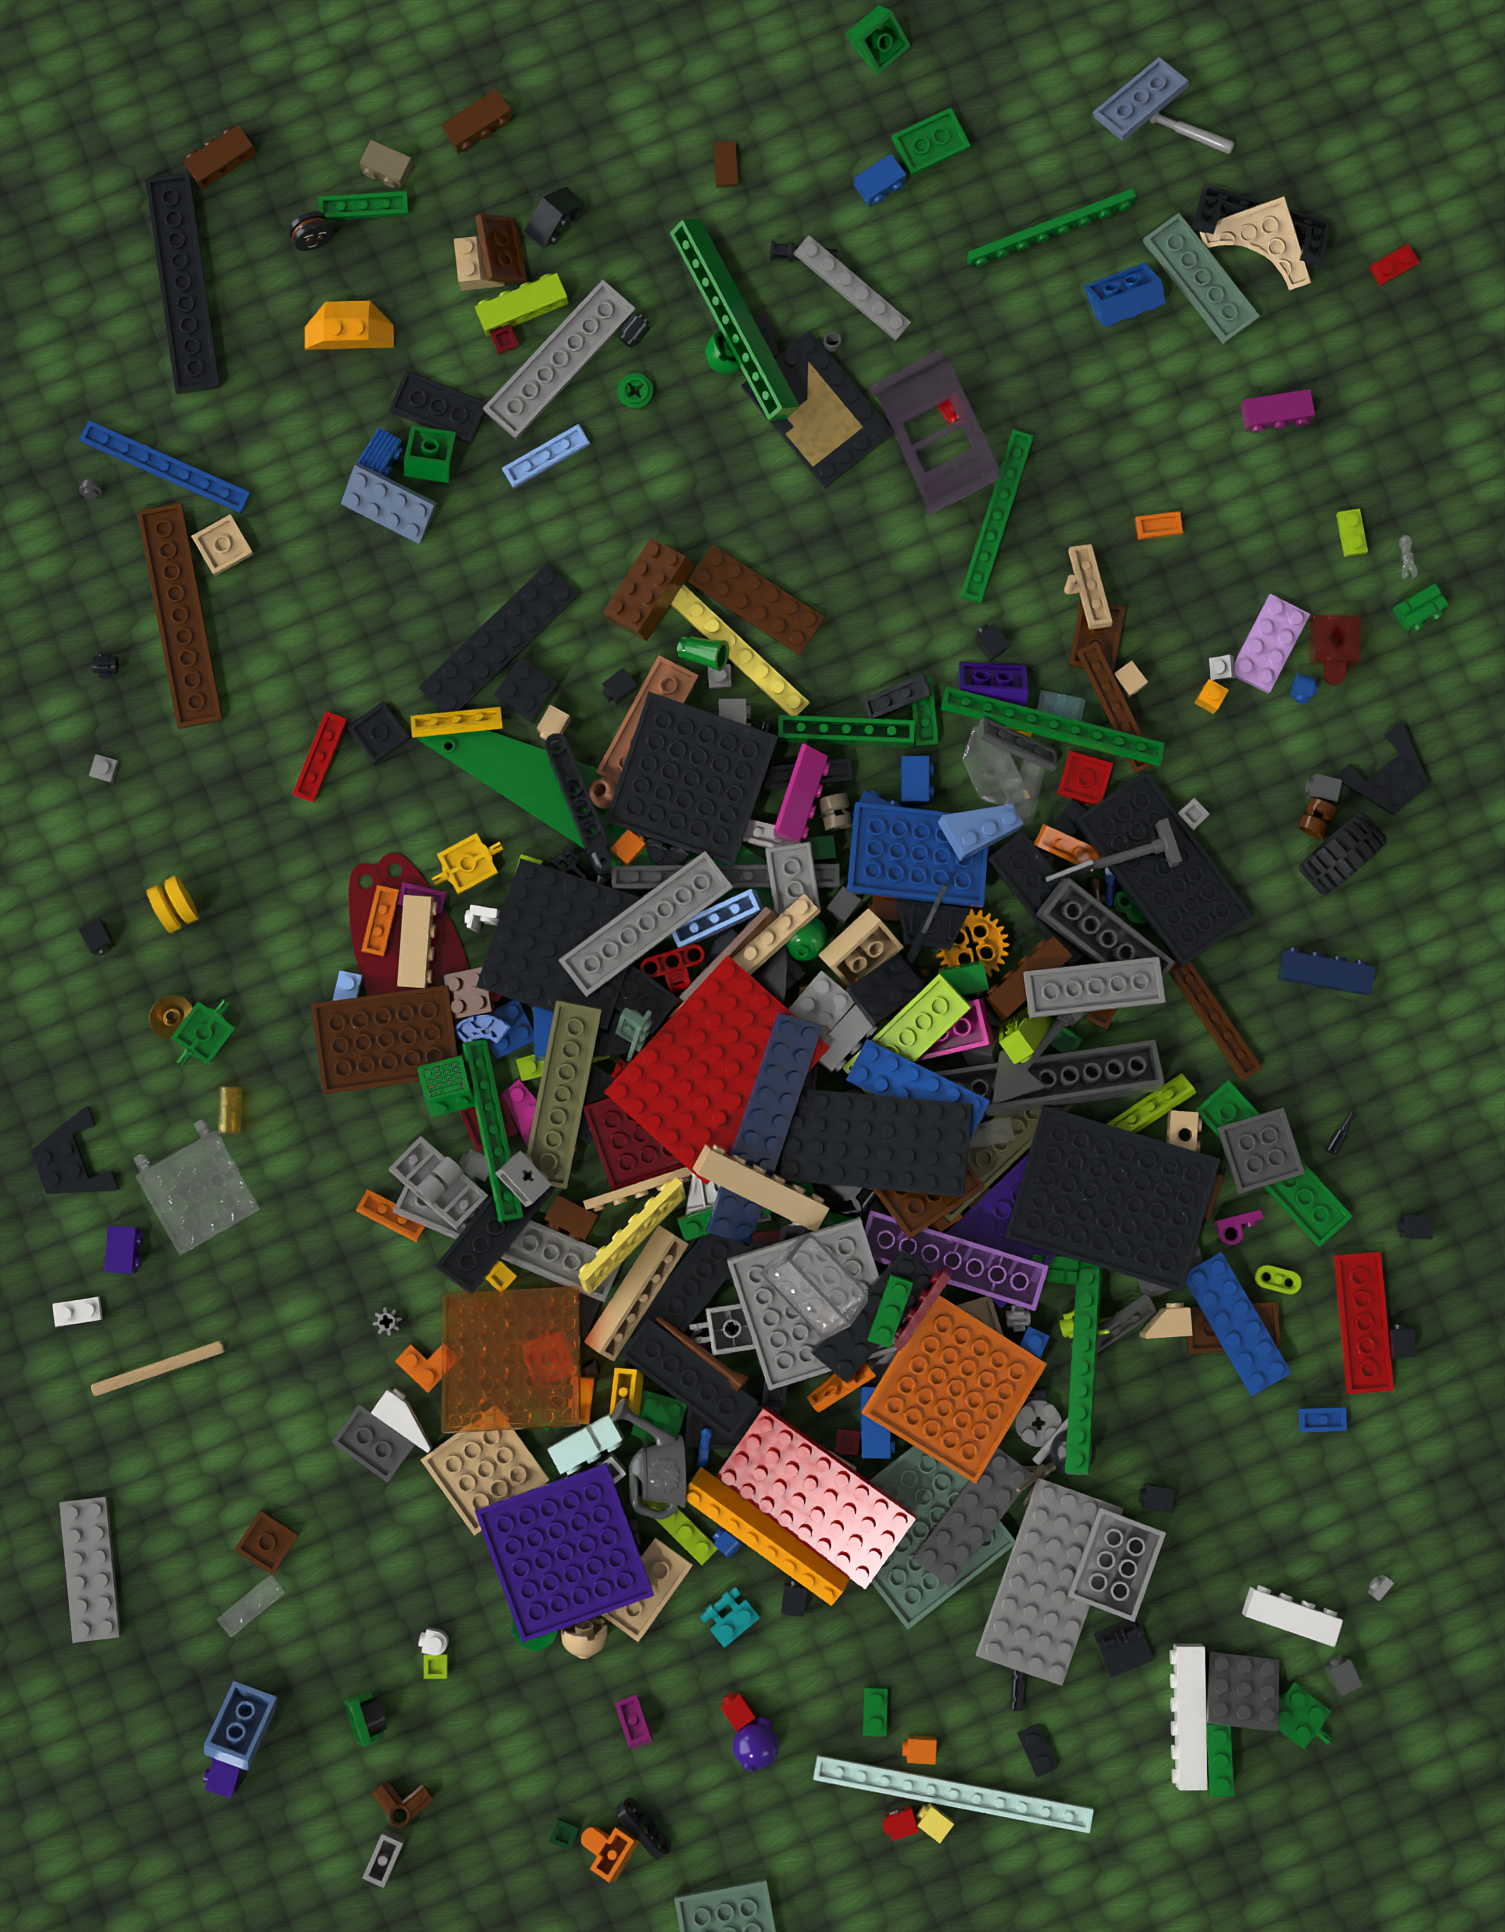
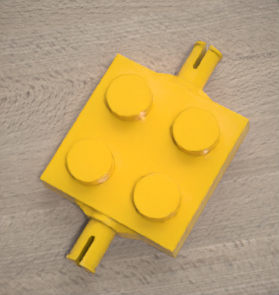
M475 833L437 854L442 864L443 872L434 876L432 880L435 886L448 880L453 884L458 895L499 874L493 864L492 855L504 849L500 842L487 848L481 842L478 834Z

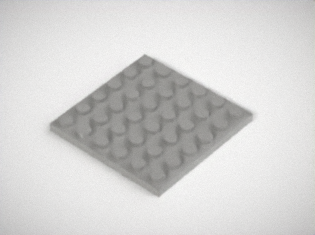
M860 1217L727 1259L769 1390L832 1371L811 1353V1350L879 1276ZM895 1337L890 1348L880 1345L869 1359L899 1350L894 1347Z

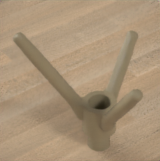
M1053 1462L1046 1465L1041 1464L1040 1466H1023L1033 1476L1020 1485L1016 1491L1020 1492L1035 1482L1022 1503L1024 1506L1030 1501L1037 1479H1045L1050 1476L1051 1472L1056 1470Z

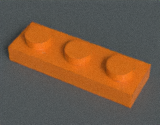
M1045 824L1042 825L1034 842V845L1077 865L1092 859L1096 861L1099 858V855L1091 845Z
M377 885L362 952L385 957L400 890Z
M367 1189L356 1211L417 1242L426 1227L393 1213L396 1206L395 1203Z

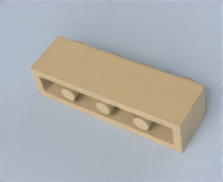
M404 895L397 986L426 988L428 983L432 982L433 972L429 970V962L433 961L434 947H431V938H435L436 925L432 924L433 915L437 914V902H434V897Z

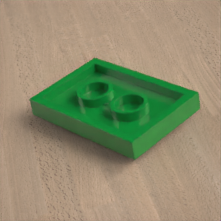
M948 108L891 136L910 177L969 150L971 146L952 108Z

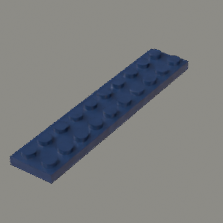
M777 1012L733 1145L731 1157L736 1154L746 1160L745 1164L751 1167L756 1164L766 1170L765 1174L773 1176L822 1025ZM720 1186L706 1232L751 1244L763 1206Z

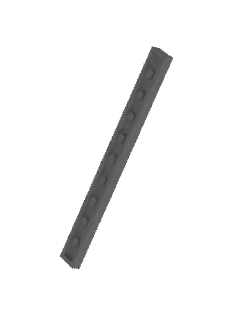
M814 864L817 888L840 887L839 864ZM686 865L612 866V888L617 890H653ZM716 865L733 886L732 889H771L768 865Z

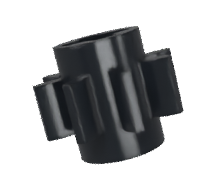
M99 651V656L93 657V672L99 673L101 679H112V673H118L119 670L118 657L113 656V653H110V651Z

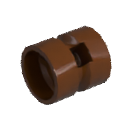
M1311 798L1305 809L1307 815L1302 816L1297 827L1309 836L1324 839L1330 828L1328 823L1333 822L1338 810L1330 803L1317 798Z

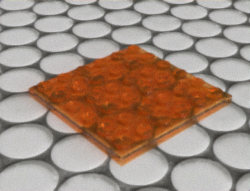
M578 1286L475 1292L472 1296L468 1293L442 1294V1433L581 1426L580 1291Z

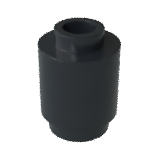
M633 314L620 330L621 334L618 338L630 348L638 345L650 330L648 319L641 314L638 316Z

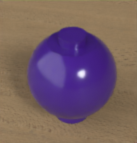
M756 1716L754 1722L748 1723L736 1732L733 1739V1752L737 1761L743 1764V1769L755 1772L756 1769H764L775 1761L779 1752V1740L777 1734L771 1728L772 1721Z

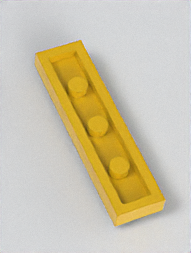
M501 707L411 716L412 738L503 729Z

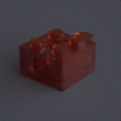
M1314 615L1310 620L1309 665H1324V681L1329 685L1335 686L1345 680L1346 666H1355L1360 661V616Z

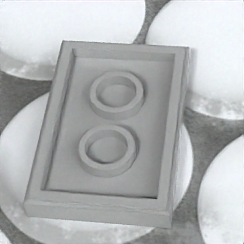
M805 842L765 848L774 911L781 915L803 894L820 910L811 843Z

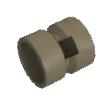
M847 793L830 795L819 799L821 813L825 814L823 818L825 831H836L853 826L852 814L847 811V808L850 806Z

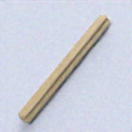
M217 1341L91 1385L92 1393L94 1396H98L221 1354L225 1351L222 1341Z

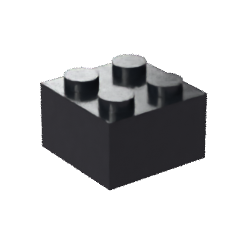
M520 658L494 695L498 701L534 724L559 687L557 682Z

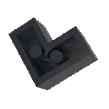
M566 186L542 197L524 232L543 249L550 245H556L562 237L560 233L563 228L572 222L576 223L583 214L582 209L586 203Z

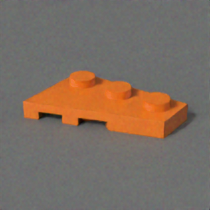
M866 1361L847 1383L833 1373L807 1396V1399L819 1413L876 1377V1374Z

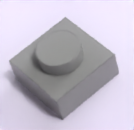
M1225 655L1209 658L1210 678L1212 681L1235 678L1234 656Z
M726 664L721 671L708 667L709 690L732 688L730 664Z
M95 754L89 776L113 783L119 761Z
M1195 798L1178 813L1192 831L1210 815Z
M1384 1575L1376 1576L1369 1584L1370 1589L1368 1593L1380 1601L1394 1583Z

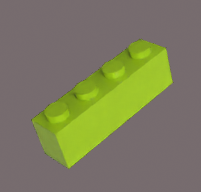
M546 274L536 282H526L520 285L519 289L514 291L507 290L500 293L497 298L480 301L475 306V310L486 337H490V332L511 325L512 328L568 305V299L558 274Z

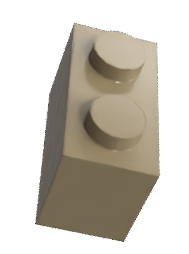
M370 140L359 163L365 176L371 179L378 178L383 180L385 185L391 188L396 186L400 189L403 188L413 168L411 157L373 140Z

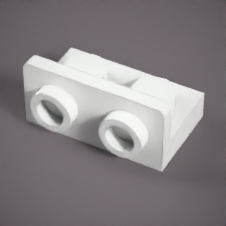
M470 905V910H467L465 914V923H467V928L480 932L482 922L497 926L502 912L498 909Z

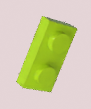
M1360 509L1338 512L1336 517L1344 557L1366 554L1368 549Z

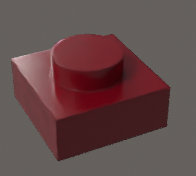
M511 325L490 332L498 355L519 347Z
M837 1429L835 1452L858 1455L861 1432Z

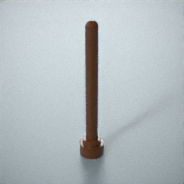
M662 1316L655 1318L657 1325L728 1378V1382L731 1384L730 1387L737 1392L743 1388L749 1379L747 1375L743 1372L739 1373L738 1371L734 1372Z

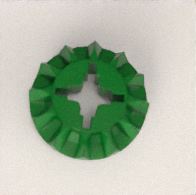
M632 373L622 378L619 382L617 393L621 403L628 408L639 409L640 407L647 406L650 399H652L653 387L646 376ZM629 385H631L635 389L641 388L639 390L641 398H639V396L637 397L635 394L630 396L632 392Z

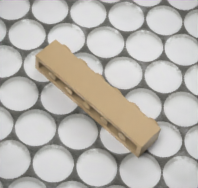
M705 1144L692 1168L697 1175L812 1231L819 1229L829 1210V1207L824 1203V1198L815 1193L811 1196L804 1193L805 1189L793 1183L792 1186L786 1184V1180L779 1175L773 1174L771 1177L765 1174L766 1170L756 1164L751 1167L745 1164L746 1160L736 1154L733 1157L725 1154L726 1150L714 1144L712 1148Z
M658 1225L584 1342L601 1355L615 1361L689 1244Z

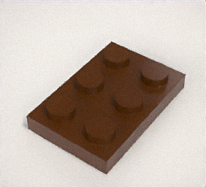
M482 213L475 216L487 281L524 284L527 282L516 219Z
M1080 600L1069 666L1084 669L1076 651L1097 641L1112 673H1114L1125 607L1108 604L1112 625L1110 627L1089 630L1083 604Z

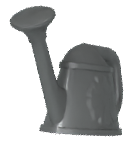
M622 1398L616 1404L611 1420H629L650 1433L656 1441L654 1446L640 1448L630 1462L629 1496L631 1507L637 1513L653 1519L662 1520L669 1518L675 1513L678 1505L685 1508L686 1463L683 1436L680 1435L677 1438L634 1414L628 1408L626 1399ZM638 1478L640 1479L642 1500L647 1499L668 1503V1507L663 1510H656L642 1505L639 1502Z

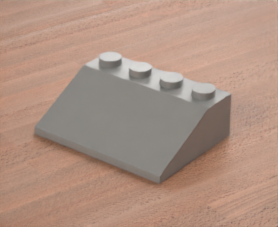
M1099 1508L1068 1597L1135 1622L1166 1533L1144 1523Z

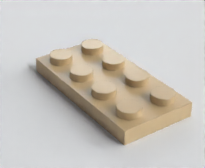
M656 1537L641 1557L652 1585L654 1596L602 1614L603 1617L637 1642L640 1641L693 1566L692 1563Z

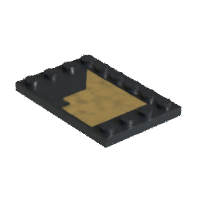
M811 331L775 358L800 407L787 419L769 422L824 489L894 435L891 427ZM748 381L744 382L741 385V389L767 419Z

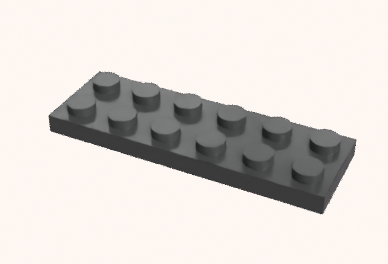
M997 1448L977 1483L975 1484L972 1481L967 1483L912 1558L947 1586L951 1587L1020 1494L1016 1489L1030 1479L1033 1474L1001 1449Z

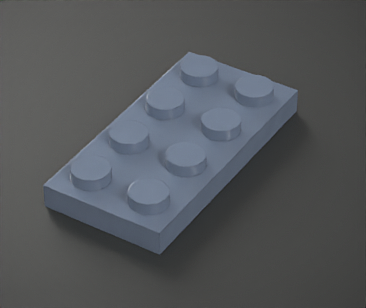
M1158 57L1093 111V116L1121 141H1124L1187 89L1189 81Z
M360 463L354 465L341 501L342 505L418 544L423 542L437 505L436 502Z

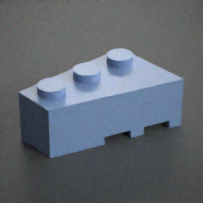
M1013 804L942 815L938 821L939 826L960 861L1017 832L1024 824Z

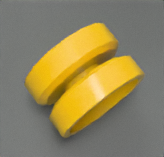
M176 875L165 880L164 886L166 891L158 884L146 890L157 917L170 934L181 929V919L187 924L199 919L198 911L188 891Z

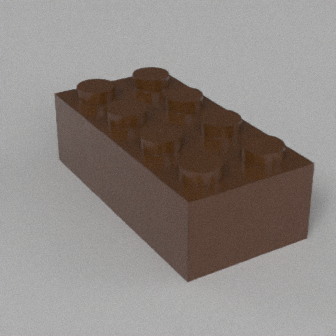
M650 538L603 611V614L612 624L647 642L694 566L685 555Z
M1054 936L1049 941L1045 937L1032 950L1035 953L1033 956L1028 953L1016 965L1017 971L1012 968L1000 980L1002 983L1000 987L996 983L983 996L986 999L987 1009L998 1022L1002 1023L1027 999L1023 975L1025 971L1060 968L1072 957L1070 952Z

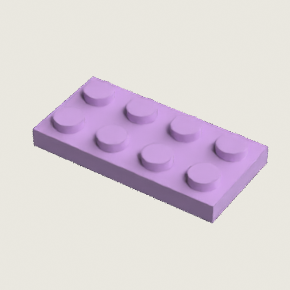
M1269 594L1234 661L1235 677L1269 694L1310 614Z

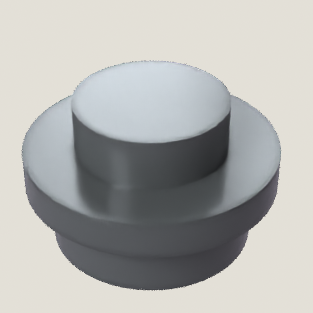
M87 479L82 481L79 492L85 498L95 499L102 494V488L98 481Z

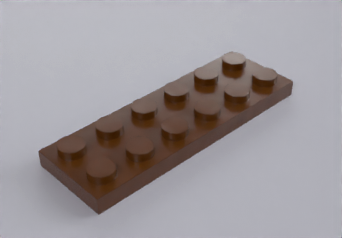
M714 545L710 547L688 580V584L799 656L825 618Z

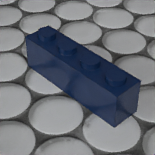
M1289 948L1288 951L1285 950L1281 953L1277 976L1279 980L1365 996L1372 992L1376 967L1369 966L1367 961L1356 960L1355 963L1347 962L1345 957L1333 956V959L1325 958V954L1319 952H1311V955L1303 954L1302 950L1297 948Z

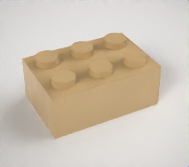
M867 909L818 956L849 987L855 983L856 978H862L896 955L903 948V945L870 909Z

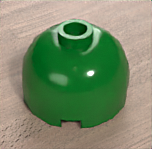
M719 329L708 340L705 347V357L712 370L723 375H732L740 371L741 367L722 331Z
M814 917L808 924L799 929L786 943L787 954L799 961H809L816 958L825 948L827 941V930L824 924Z

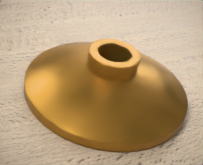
M178 995L162 997L150 1010V1027L159 1037L171 1039L193 1007L188 1000ZM168 1012H173L170 1018H166Z

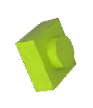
M441 1653L440 1655L424 1654V1679H447L448 1653Z

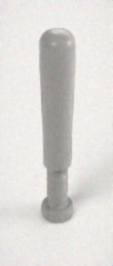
M1159 112L1149 121L1152 124L1156 122L1174 129L1177 133L1226 154H1230L1234 148L1232 140L1182 121L1178 122L1160 115Z

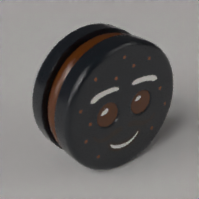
M312 211L297 217L290 224L288 233L298 250L312 251L326 244L332 237L333 230L324 213Z

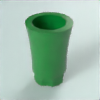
M682 636L677 646L678 657L721 671L728 659L729 644L726 640Z

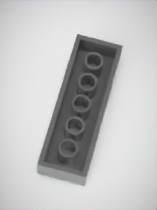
M1063 878L1035 914L1097 964L1159 957L1163 979L1175 963L1070 878Z

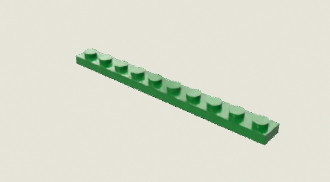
M947 686L944 690L940 710L979 720L985 717L1006 727L1160 766L1165 745L1163 742Z
M1079 1261L1075 1295L1065 1473L1069 1475H1090L1102 1268Z

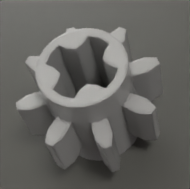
M1011 1305V1310L1005 1311L1007 1328L1013 1327V1332L1025 1331V1326L1031 1325L1029 1309H1023V1307L1018 1305Z
M384 1307V1314L375 1313L378 1321L374 1322L373 1325L380 1327L379 1334L387 1330L388 1336H391V1329L400 1330L397 1323L402 1318L396 1317L397 1309L388 1313V1308ZM386 1315L389 1319H393V1323L389 1324V1328L387 1324L382 1323V1320L386 1319Z

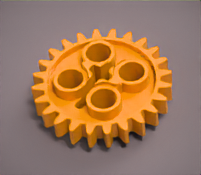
M970 909L969 915L966 916L959 931L964 936V942L961 944L954 943L950 951L938 953L936 955L937 958H944L940 966L959 965L958 957L961 955H968L971 962H974L972 949L966 948L969 944V939L965 927H968L972 943L978 945L975 948L978 960L984 961L986 975L992 978L991 970L998 973L1000 970L997 964H1005L1001 957L1008 956V953L1003 951L1004 948L1009 947L1008 943L1003 942L1008 935H1001L1000 933L1004 926L997 928L998 919L991 922L990 913L984 918L982 917V910L978 912V915H974L973 909ZM976 927H982L985 929L986 935L982 938L976 937L973 930ZM984 948L990 949L993 956L990 959H983L980 951Z

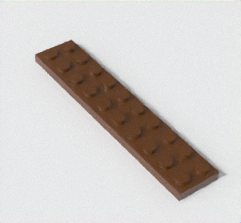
M177 503L137 511L177 728L184 729L223 721L183 504Z

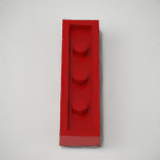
M325 711L292 793L293 796L315 803L347 724V719Z

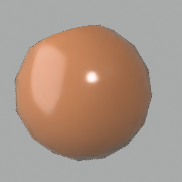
M607 777L595 780L589 790L593 804L599 808H610L617 782Z

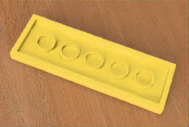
M677 1177L672 1181H667L662 1186L661 1192L656 1197H651L646 1202L645 1208L639 1214H634L630 1218L629 1224L623 1230L620 1229L612 1237L613 1241L607 1247L603 1246L598 1250L596 1258L591 1263L587 1262L582 1266L578 1276L583 1289L588 1294H591L686 1198L683 1183Z

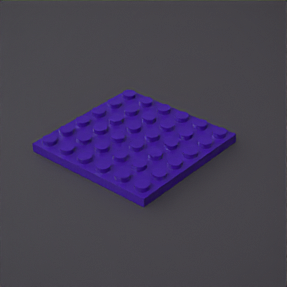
M607 1462L475 1509V1514L522 1643L654 1596L652 1585Z

